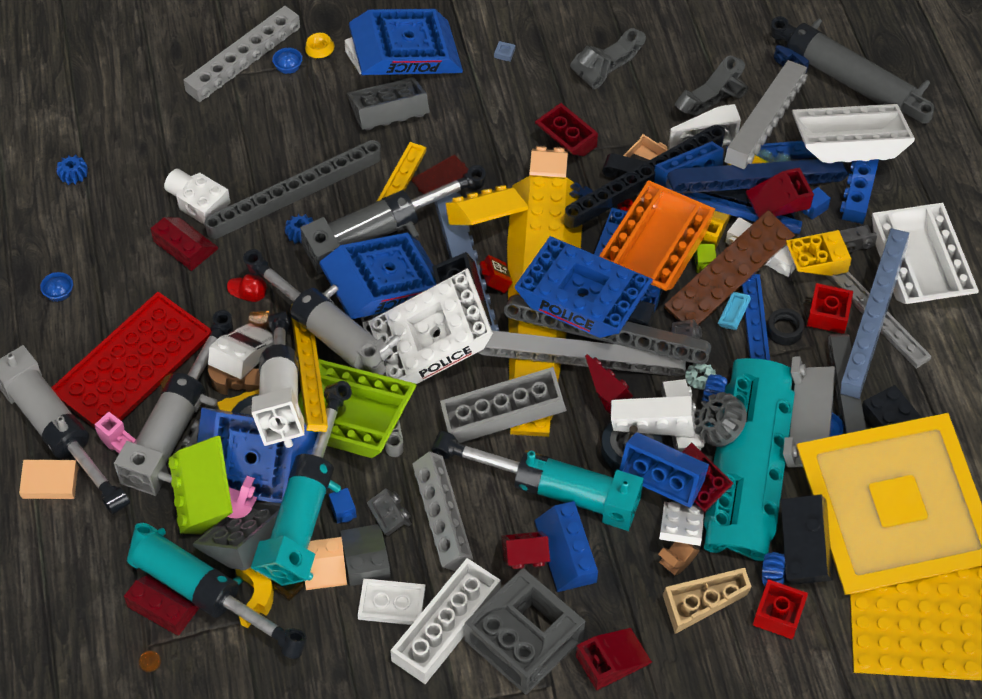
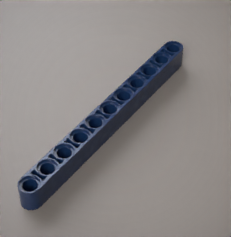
M819 159L748 164L745 169L734 165L674 169L668 173L667 178L673 191L683 194L750 189L782 171L799 167L808 184L840 182L848 176V172L842 161L826 163Z

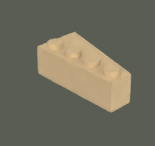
M741 568L665 587L663 598L674 633L676 634L747 596L751 589V584L746 569Z

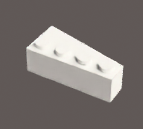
M691 396L611 400L613 431L629 432L630 427L634 425L638 428V433L695 438V416Z

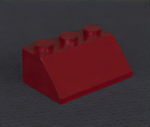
M562 103L535 121L537 126L571 154L585 156L597 147L598 133Z
M164 217L150 228L153 242L191 271L218 250L214 243L178 217Z
M149 574L137 579L124 595L128 608L177 636L181 634L199 609L191 601Z

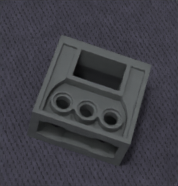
M522 568L465 622V642L520 691L527 695L583 640L585 620L526 569ZM531 605L553 623L545 632H542L523 615Z

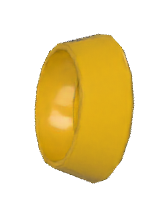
M315 33L307 39L305 51L310 57L324 58L333 52L335 46L327 34Z

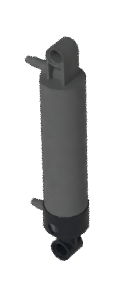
M782 16L775 17L772 20V37L776 40L786 41V48L804 56L809 60V65L878 105L898 104L902 114L905 113L921 123H929L932 120L934 105L922 97L930 84L929 80H925L917 89V87L822 34L821 31L817 30L822 23L820 18L814 21L811 26L807 23H802L797 28L788 24V20Z

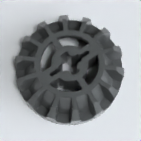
M719 392L716 395L708 396V402L705 400L701 402L703 408L696 410V414L699 417L694 418L695 425H697L695 428L696 434L700 435L701 439L708 444L716 447L725 446L733 442L741 434L747 419L746 408L739 399L730 393ZM718 403L723 404L720 408L716 406ZM707 422H709V423H711V424L714 425V426H713V427H707V426H705V424H706Z

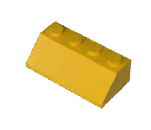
M506 185L496 186L495 190H481V194L477 192L469 193L466 198H463V196L454 197L451 202L445 203L449 225H474L529 209L514 188H506Z

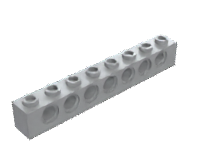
M283 6L183 80L185 91L198 102L209 97L210 94L221 88L230 79H233L253 62L259 60L265 53L272 50L277 44L300 28L299 15L288 7Z

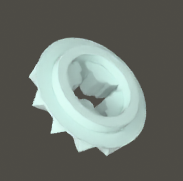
M694 363L688 366L685 378L693 388L705 389L708 376L710 374L716 375V372L712 369L711 364ZM705 372L704 376L697 378L698 373Z

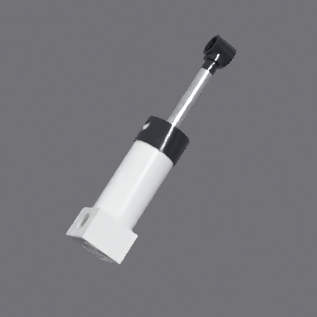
M286 310L268 315L269 325L274 334V345L266 348L261 353L259 360V395L252 397L251 413L264 446L284 441L285 447L290 448L293 446L292 438L304 435V418L298 405V355L295 350L285 345L286 332L292 329L291 319Z

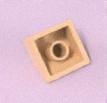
M536 146V149H532L530 175L566 178L568 151H564L565 148L554 147V150H546L547 147Z
M342 537L310 541L308 550L316 555L310 571L313 573V578L310 581H305L306 590L347 585Z

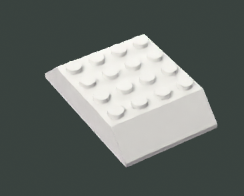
M898 104L792 110L805 147L819 160L826 163L892 159L910 146L915 139Z
M943 203L872 213L873 233L877 234L875 245L880 258H882L891 228L910 232L908 246L893 291L897 301L910 304L978 293L979 290Z

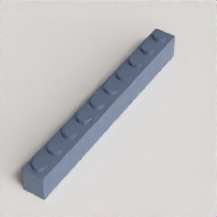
M456 192L434 202L449 258L451 259L467 252L475 261L492 322L490 327L492 331H499L498 325H494L493 321L495 320L494 310H490L489 307L491 305L490 296L485 293V290H487L485 279H481L480 265H477L476 262L478 261L477 251L472 248L474 246L473 237L468 234L470 232L469 225H449L445 203L451 202L454 197L461 196L460 193Z
M890 229L842 379L840 394L860 399L908 246L910 232Z

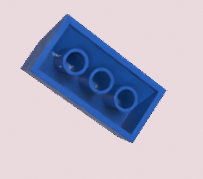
M636 432L626 442L619 470L644 478L643 487L691 508L705 481L709 464Z
M575 501L555 505L535 519L537 531H542L548 536L550 554L548 565L557 592L597 583L598 570Z

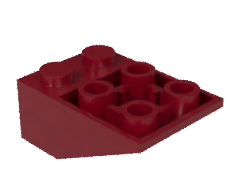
M800 167L782 171L746 191V195L758 219L768 210L776 217L810 209L814 197Z
M588 354L585 355L596 392L605 410L611 414V400L632 399L633 395L628 390L629 386L625 381L616 379V375L609 368H603L602 363L596 357L591 358Z
M691 442L682 452L709 464L705 481L694 501L706 512L734 483Z
M631 628L594 636L578 644L576 647V657L596 691L652 663Z

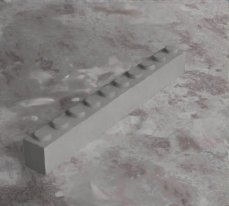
M789 60L785 63L728 146L724 162L745 169L748 163L752 164L755 154L758 155L761 145L765 144L767 136L771 135L773 127L777 126L779 118L783 117L785 110L789 108L790 102L794 100L796 93H799L802 84H805L808 77L805 74L807 67Z

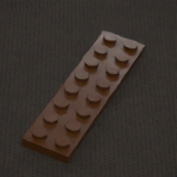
M768 210L664 304V308L678 322L694 319L699 326L733 292H736L787 245L786 240L793 239L795 234Z

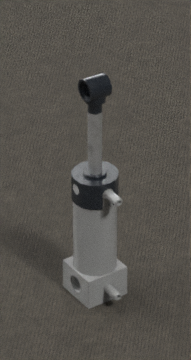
M219 310L215 312L212 317L211 334L189 373H174L170 376L161 392L159 400L135 442L126 441L114 462L120 484L156 496L164 481L171 483L172 477L171 474H168L166 463L193 414L197 412L201 403L213 407L217 405V399L205 396L206 390L198 379L208 363L210 345L220 336L234 329L232 317L228 311Z
M22 345L0 358L1 392L11 404L14 402L17 404L53 454L59 459L74 456L102 492V501L112 515L129 505L130 501L122 488L112 486L83 450V447L88 442L89 433L42 377L38 363L25 346Z

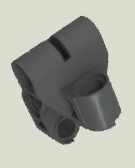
M630 28L625 31L616 43L604 50L587 45L573 59L570 68L592 89H597L603 84L610 72L634 58L646 40L645 33L635 28Z
M727 56L704 85L692 92L684 90L674 105L684 113L699 115L730 95L736 98L743 97L749 89L739 78L745 68L744 61L734 56Z

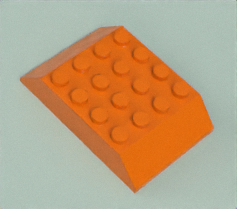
M648 180L599 257L652 278L653 282L651 285L665 291L673 289L706 235L715 208Z

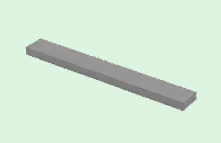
M850 272L832 276L825 275L837 288L852 290L853 297L851 303L864 314L870 293ZM887 311L881 333L916 369L931 359V355Z

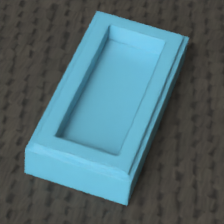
M733 292L718 321L719 326L737 330L751 297L747 294Z

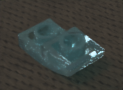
M760 149L758 155H756L767 162L791 161V157L785 153H778L772 157L773 154L767 149Z

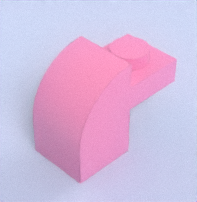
M110 412L106 413L95 424L99 438L111 451L115 450L120 453L126 441L134 443L136 440L125 431L123 422Z
M247 476L240 491L229 487L233 513L227 517L237 519L245 517L250 513L257 497L253 496L256 487H253L255 478Z

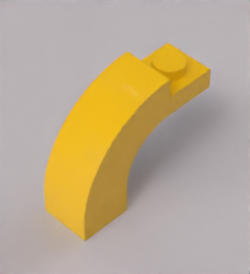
M251 567L247 570L235 569L237 576L254 588L253 596L246 606L259 614L262 613L267 616L274 598L271 579L253 570ZM239 616L241 625L249 628L251 623Z

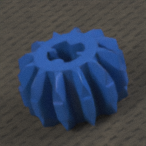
M68 155V158H62L61 162H57L56 172L62 182H66L68 185L71 183L76 185L78 181L83 182V178L87 177L88 167L82 157L78 158L77 155L73 157Z
M298 213L297 217L291 216L290 220L286 221L285 234L289 241H293L294 244L301 243L300 227L313 222L312 217L308 218L306 214L300 216Z
M710 374L706 381L702 401L708 402V396L725 392L727 379L722 377V375Z
M777 552L767 553L764 556L762 567L764 586H766L768 579L784 584L786 574L785 555Z

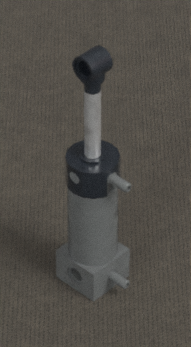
M473 165L468 169L467 173L463 174L462 178L410 200L404 190H400L332 222L327 223L326 219L322 217L300 227L302 246L316 272L319 274L323 272L319 264L320 261L340 245L382 238L404 229H408L412 238L415 239L419 236L414 226L418 222L415 210L465 188L481 189L485 184V169L480 165Z

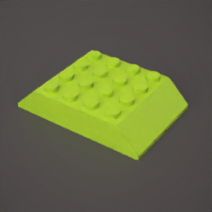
M319 359L323 395L327 385L339 381H346L352 390L351 397L345 400L343 406L338 409L327 446L369 458L380 454L417 385ZM300 392L298 396V405L300 407L305 423L302 393ZM324 397L325 409H326L328 403L326 402V399H325V397Z

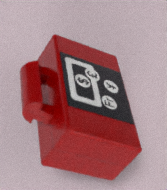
M488 255L484 261L479 263L486 284L500 292L506 293L513 283L507 264Z

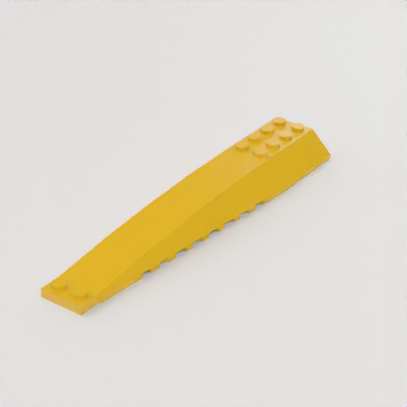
M530 175L512 185V188L518 192L529 209L510 214L507 264L513 283L508 288V300L513 295H520L515 289L516 283L550 236L581 249L582 225L576 228H568L564 224L566 206L579 199L569 195L574 190L570 187L574 182L567 177ZM508 318L510 333L566 339V332ZM509 358V380L554 367L558 381L561 364ZM553 415L510 428V434L549 437L550 420Z

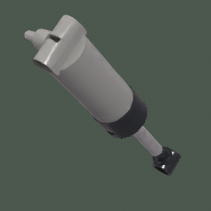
M251 249L244 254L243 261L250 274L262 275L294 302L290 313L296 322L315 335L353 368L380 375L385 373L386 369L383 361L393 353L391 349L400 341L398 335H394L385 343L368 333L334 305L330 297L338 291L336 285L333 284L324 293H321L316 288H310L300 293L268 266V262L263 259L260 251Z

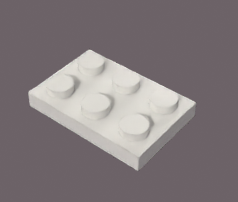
M664 502L659 539L701 546L704 511L697 505H692L689 508L677 502Z
M363 579L358 620L412 625L423 610L425 584Z

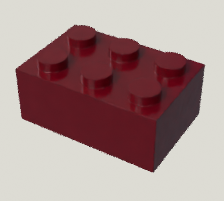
M542 531L501 535L503 560L512 569L524 568V564H531L533 567L545 566V562H550L548 536Z

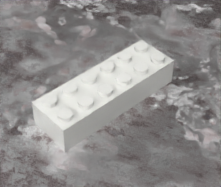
M466 558L391 649V661L426 684L465 636V622L500 590L501 580Z

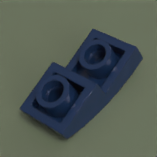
M776 46L774 59L778 64L784 66L789 60L808 69L809 60L784 46Z

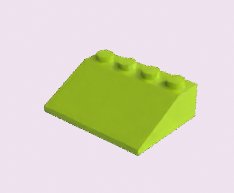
M215 436L178 450L169 457L168 465L171 470V485L174 490V505L177 510V524L180 534H203L233 513L221 436Z

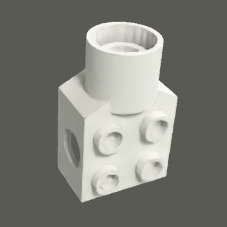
M174 169L165 180L164 188L167 192L177 197L179 210L204 225L206 217L226 208L230 204L228 189L201 173L190 176L180 169Z

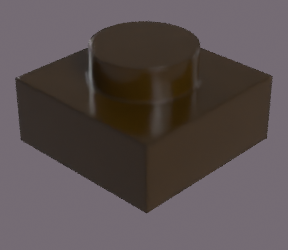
M302 582L284 586L278 583L274 584V589L288 601L303 588Z

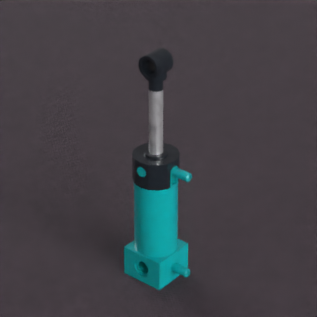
M339 381L325 387L324 397L328 403L326 408L327 432H318L312 454H299L295 457L270 539L259 542L251 565L253 570L282 586L312 580L313 573L310 571L316 554L308 550V546L328 488L336 493L341 490V486L331 480L334 471L333 465L323 459L338 409L343 406L344 401L348 400L352 394L351 387L346 381Z
M445 431L438 432L431 452L443 456V459L457 455L515 473L514 486L516 489L565 503L575 501L577 507L603 514L602 523L627 531L630 530L641 499L644 478L620 470H616L613 478L551 459L548 456L526 450L521 461L517 462L459 444L454 435Z

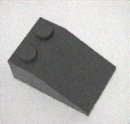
M379 524L340 531L350 586L363 584V579H391L386 546Z

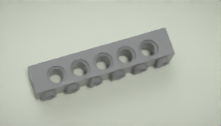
M429 451L412 463L415 471L414 474L418 481L419 492L422 495L424 509L428 516L442 568L457 571L466 558L472 561L473 556L443 456Z

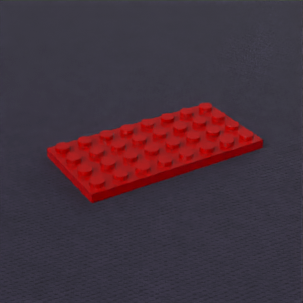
M156 292L51 388L67 408L94 428L95 424L108 412L122 421L207 341L211 330L163 294Z

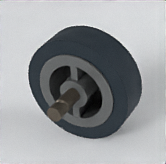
M610 422L603 432L601 444L602 457L605 463L615 472L620 469L626 442L638 430L634 425L630 427L629 432L613 431L612 422ZM640 433L662 443L661 435Z

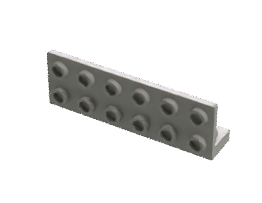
M798 356L792 357L791 374L795 383V396L790 437H785L783 455L787 467H803L796 444L830 437L835 367L806 368V365L802 364L801 357Z

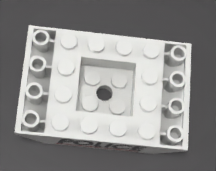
M468 268L368 321L373 337L377 340L381 339L387 343L394 335L400 337V341L391 349L393 353L383 361L387 377L415 384L483 350L493 334ZM440 329L439 336L433 337L434 332Z

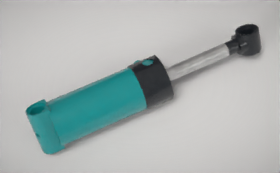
M147 523L135 525L127 556V562L136 569L140 568L214 618L220 617L229 609L276 639L284 656L296 659L302 655L307 639L306 634L302 630L296 628L284 630L236 599L239 585L242 583L241 577L237 576L232 579L221 571L209 566L165 538L166 531L164 528L157 530Z

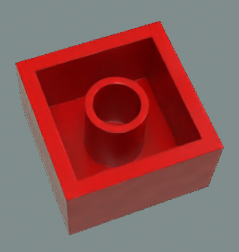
M816 283L807 326L844 334L848 323L853 291Z
M768 579L753 626L793 639L808 593Z

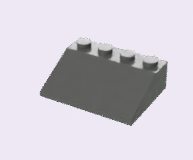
M414 77L347 93L357 122L365 130L373 129L378 125H389L394 121H406L414 116L422 117L426 113H430L427 93Z
M255 501L248 515L237 519L224 518L197 539L193 546L229 568L247 570L252 565L259 542L270 539L281 503Z

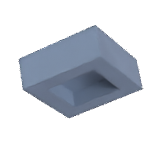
M499 41L494 52V58L511 62L515 52V45Z

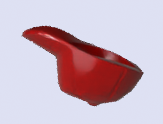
M246 274L243 278H232L227 283L228 292L232 296L251 302L262 300L268 288L263 278L252 274Z

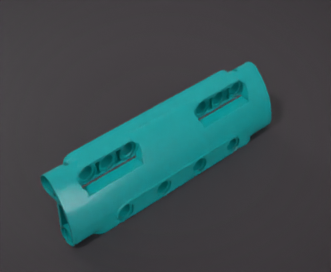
M741 358L733 362L731 380L726 386L725 393H730L744 404L746 412L752 381L753 385L748 418L741 434L733 442L725 446L716 447L714 464L734 484L705 513L704 526L706 528L704 549L708 552L719 553L728 548L757 561H764V556L769 553L770 541L773 539L777 528L786 462L783 455L785 437H789L795 392L791 390L793 380L791 368L784 364L753 358ZM738 480L732 523L730 525L736 481Z

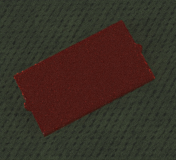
M454 154L413 177L412 182L418 187L419 192L426 194L462 178L463 174L468 172V168Z

